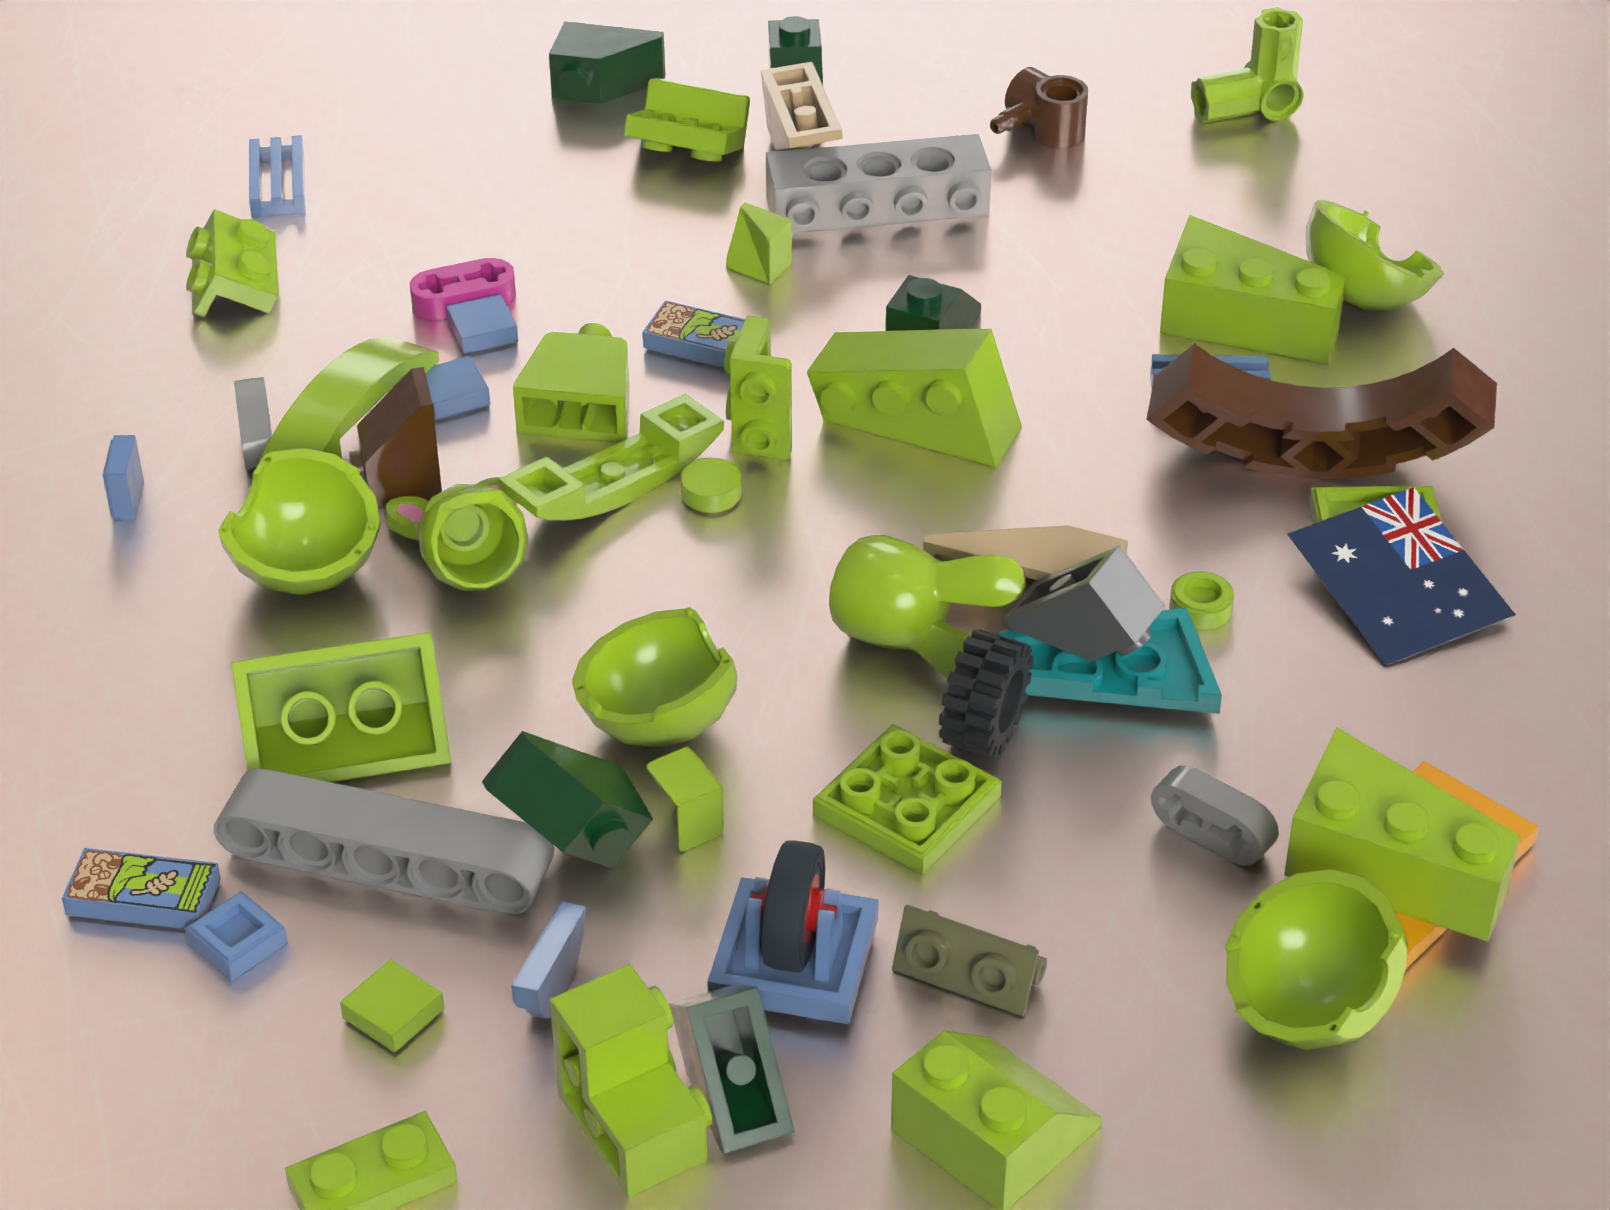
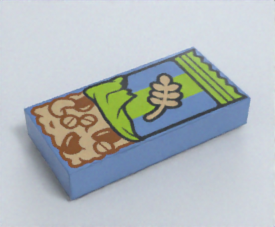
M665 300L642 332L643 348L724 368L728 340L730 337L738 338L745 319Z
M84 848L62 897L65 914L185 929L208 913L221 880L218 863Z

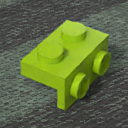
M653 78L648 82L645 109L627 114L624 136L642 139L641 147L649 150L667 152L672 151L674 145L691 149L690 156L705 161H722V155L744 148L751 99L748 95Z
M213 209L204 228L195 227L186 248V257L192 259V267L186 283V290L192 292V314L204 317L216 295L270 313L278 298L275 231L267 229L263 224L253 219H240Z
M747 315L738 338H729L724 359L725 373L730 374V388L726 400L725 414L726 419L731 420L732 453L787 460L792 452V363L787 358L771 356L770 318Z

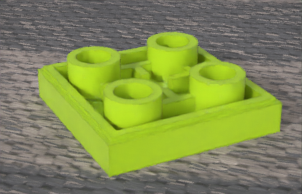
M892 724L813 798V816L923 876L1001 797L1002 780L915 734Z

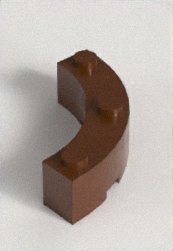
M1194 343L1154 376L1146 420L1170 437L1201 453L1208 455L1213 450H1216L1226 455L1245 460L1244 468L1312 479H1352L1392 473L1396 470V464L1415 460L1423 456H1427L1432 461L1472 443L1494 429L1497 382L1459 351L1452 348L1436 360L1414 371L1372 384L1328 388L1298 386L1272 381L1237 369L1212 356Z

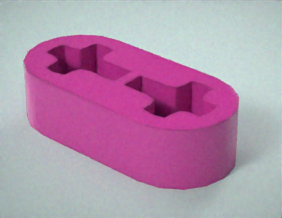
M482 258L419 272L409 283L412 312L416 317L432 322L448 320L446 309L448 305L501 294L508 306L516 297L514 267L509 262L499 258Z

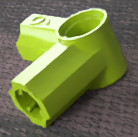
M1280 7L1262 9L1261 15L1254 19L1251 59L1244 68L1201 76L1196 81H1192L1190 97L1194 106V115L1201 124L1263 113L1266 118L1272 121L1283 120L1293 115L1299 109L1304 98L1303 88L1297 81L1303 19L1296 11H1288Z

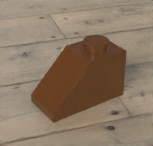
M424 367L412 368L359 422L357 432L360 450L349 451L350 464L360 469L361 477L376 496L378 508H385V504L397 497L415 496L430 501L433 496L442 492L433 403Z

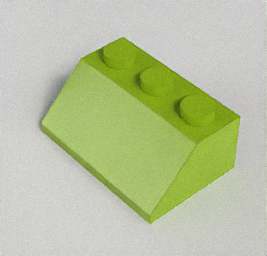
M431 632L231 662L247 771L255 768L268 769L326 782H336L451 763Z

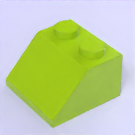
M943 1030L892 1072L891 1130L996 1210H1008L1101 1128L1102 1117L991 1037Z

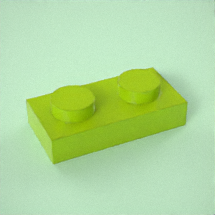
M426 1110L285 1167L288 1187L300 1210H393L458 1182L455 1162Z

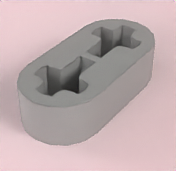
M264 377L234 381L240 437L246 470L256 469L259 459L272 436Z
M1188 765L1177 766L1171 770L1151 793V805L1158 818L1166 826L1241 866H1251L1258 862L1279 836L1278 824L1266 806L1239 790Z

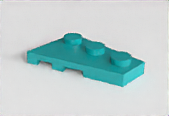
M1187 607L1162 610L1149 626L1152 632L1151 637L1144 645L1131 654L1120 656L1118 652H1114L1094 661L1086 660L1012 629L999 631V635L1027 643L1032 648L1033 665L1028 671L1032 673L1031 682L1025 690V693H1028V695L1220 714L1222 694Z

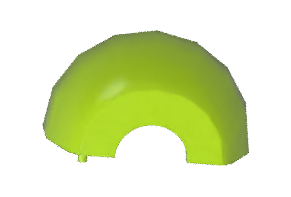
M1322 199L1315 201L1306 225V254L1310 262L1346 276L1343 302L1366 311L1396 310L1424 296L1444 275L1441 267L1435 261L1418 250H1415L1409 258L1401 261L1391 260L1386 257L1381 251L1378 242L1381 226L1367 218L1369 215L1368 211L1364 210L1363 214L1334 202Z
M298 448L272 451L262 457L253 472L251 487L243 506L237 514L232 511L228 512L218 529L222 547L240 573L265 589L308 595L335 588L364 565L376 542L381 518L379 516L376 496L361 477L360 469L335 454Z
M687 607L684 609L656 611L624 622L600 637L579 659L572 678V685L577 702L595 727L624 744L662 748L692 740L718 721L736 692L738 680L735 664L724 647L717 650L702 618L695 609Z
M1334 869L1296 873L1264 889L1238 916L1224 948L1227 951L1226 985L1237 1009L1234 1011L1259 1033L1276 1042L1303 1050L1354 1042L1373 1029L1392 1005L1400 990L1405 974L1408 942L1389 897L1364 877Z

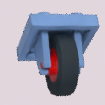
M785 841L781 845L775 859L770 879L741 877L707 981L708 992L737 983L758 987L764 1010L849 1024L878 921L879 900L842 894L840 890L824 889L826 866L823 848L809 842Z

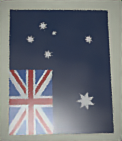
M1414 487L1287 534L1386 666L1516 616Z

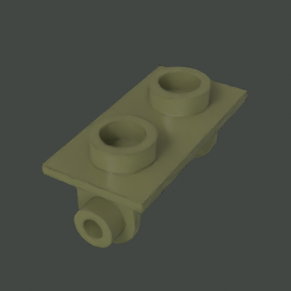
M907 904L903 911L892 970L1023 1017L1026 1013L1032 984L1039 985L1042 981L1047 967V958L1039 956V950L1035 946L1029 944L1025 946L939 916L935 911H925Z

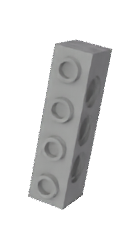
M979 133L766 152V198L769 211L792 219V233L990 215L992 169Z

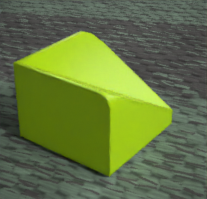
M744 202L740 206L726 256V268L771 285L792 265V219Z
M686 746L647 764L649 773L676 805L678 848L681 852L688 851L723 835V786L693 750Z

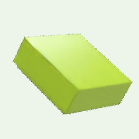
M389 959L340 1001L342 1018L394 1053L445 1009L443 992L392 959Z

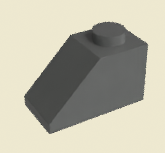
M1119 545L1033 582L1005 615L1003 620L1014 631L1086 660L1094 661L1114 652H1118L1120 656H1126L1139 649L1151 637L1152 632L1149 626L1164 609L1165 605Z

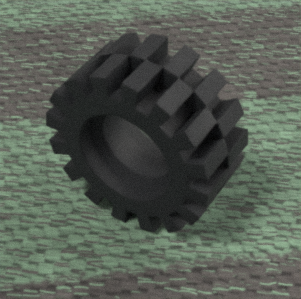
M981 629L972 631L971 637L968 636L963 643V652H958L954 660L956 668L954 672L950 671L946 682L950 683L948 692L943 694L941 705L945 706V708L939 715V725L942 726L939 731V737L943 743L992 759H996L997 755H1001L1004 752L1005 743H1009L1013 737V726H1017L1021 718L1019 711L1021 705H1025L1028 693H1025V690L1030 684L1032 673L1028 671L1033 665L1032 648L1030 645Z

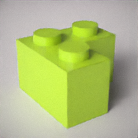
M627 964L550 998L558 1096L626 1196L630 1198L708 1161L706 1128L712 1125V1114L700 1089L696 1085L686 1087L676 1073L675 1062L668 1047L667 1030L673 1027L674 1020L668 1001L662 991L656 986L648 988L632 965Z

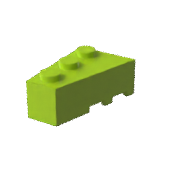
M1189 214L1164 280L1160 333L1329 364L1339 332L1346 276Z
M992 328L834 332L807 370V375L824 421L994 468L998 467L1022 428Z
M1336 727L1292 817L1284 876L1290 877L1296 873L1327 869L1361 876L1389 897L1395 912L1488 942L1508 894L1520 835Z

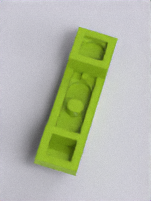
M390 336L368 339L346 350L323 368L295 399L274 430L259 462L265 454L272 451L298 448L331 453L342 458L340 439L412 368L424 367L426 374L439 362V352Z
M685 393L641 413L639 434L565 468L560 467L546 456L498 478V488L537 518L565 521L596 516L635 501L680 473L688 464L698 458L724 431V420Z

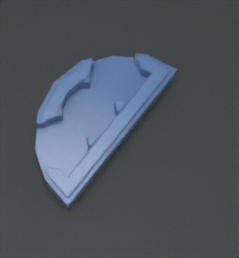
M563 901L560 906H557L511 985L513 1002L517 1008L526 1009V1012L534 1017L543 1019L551 1017L550 998L568 991L573 979L584 934L586 906Z

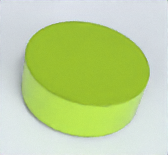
M712 457L698 459L688 464L681 473L682 499L686 505L694 510L704 513L722 512L736 505L741 498V472L735 464L728 460Z
M1204 571L1190 572L1180 576L1172 584L1169 610L1187 607L1196 630L1216 629L1226 624L1232 616L1234 590L1227 580L1217 574Z

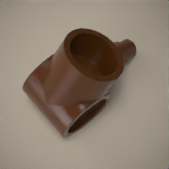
M1026 67L1019 71L1011 80L1005 94V110L1001 111L997 117L991 119L990 129L995 134H1001L1005 131H1011L1023 123H1027L1033 127V136L1042 145L1059 149L1074 147L1080 144L1086 135L1088 86L1081 79L1073 76H1050L1035 67Z

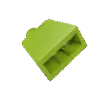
M587 323L580 328L578 333L552 331L545 334L513 384L516 433L617 443L628 439L630 392L628 342L622 337H612L609 329L599 323Z

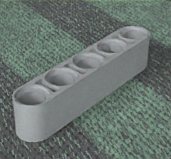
M256 768L246 771L241 777L214 824L215 837L223 848L233 855L247 860L511 915L524 913L531 906L555 851L551 842L525 822Z

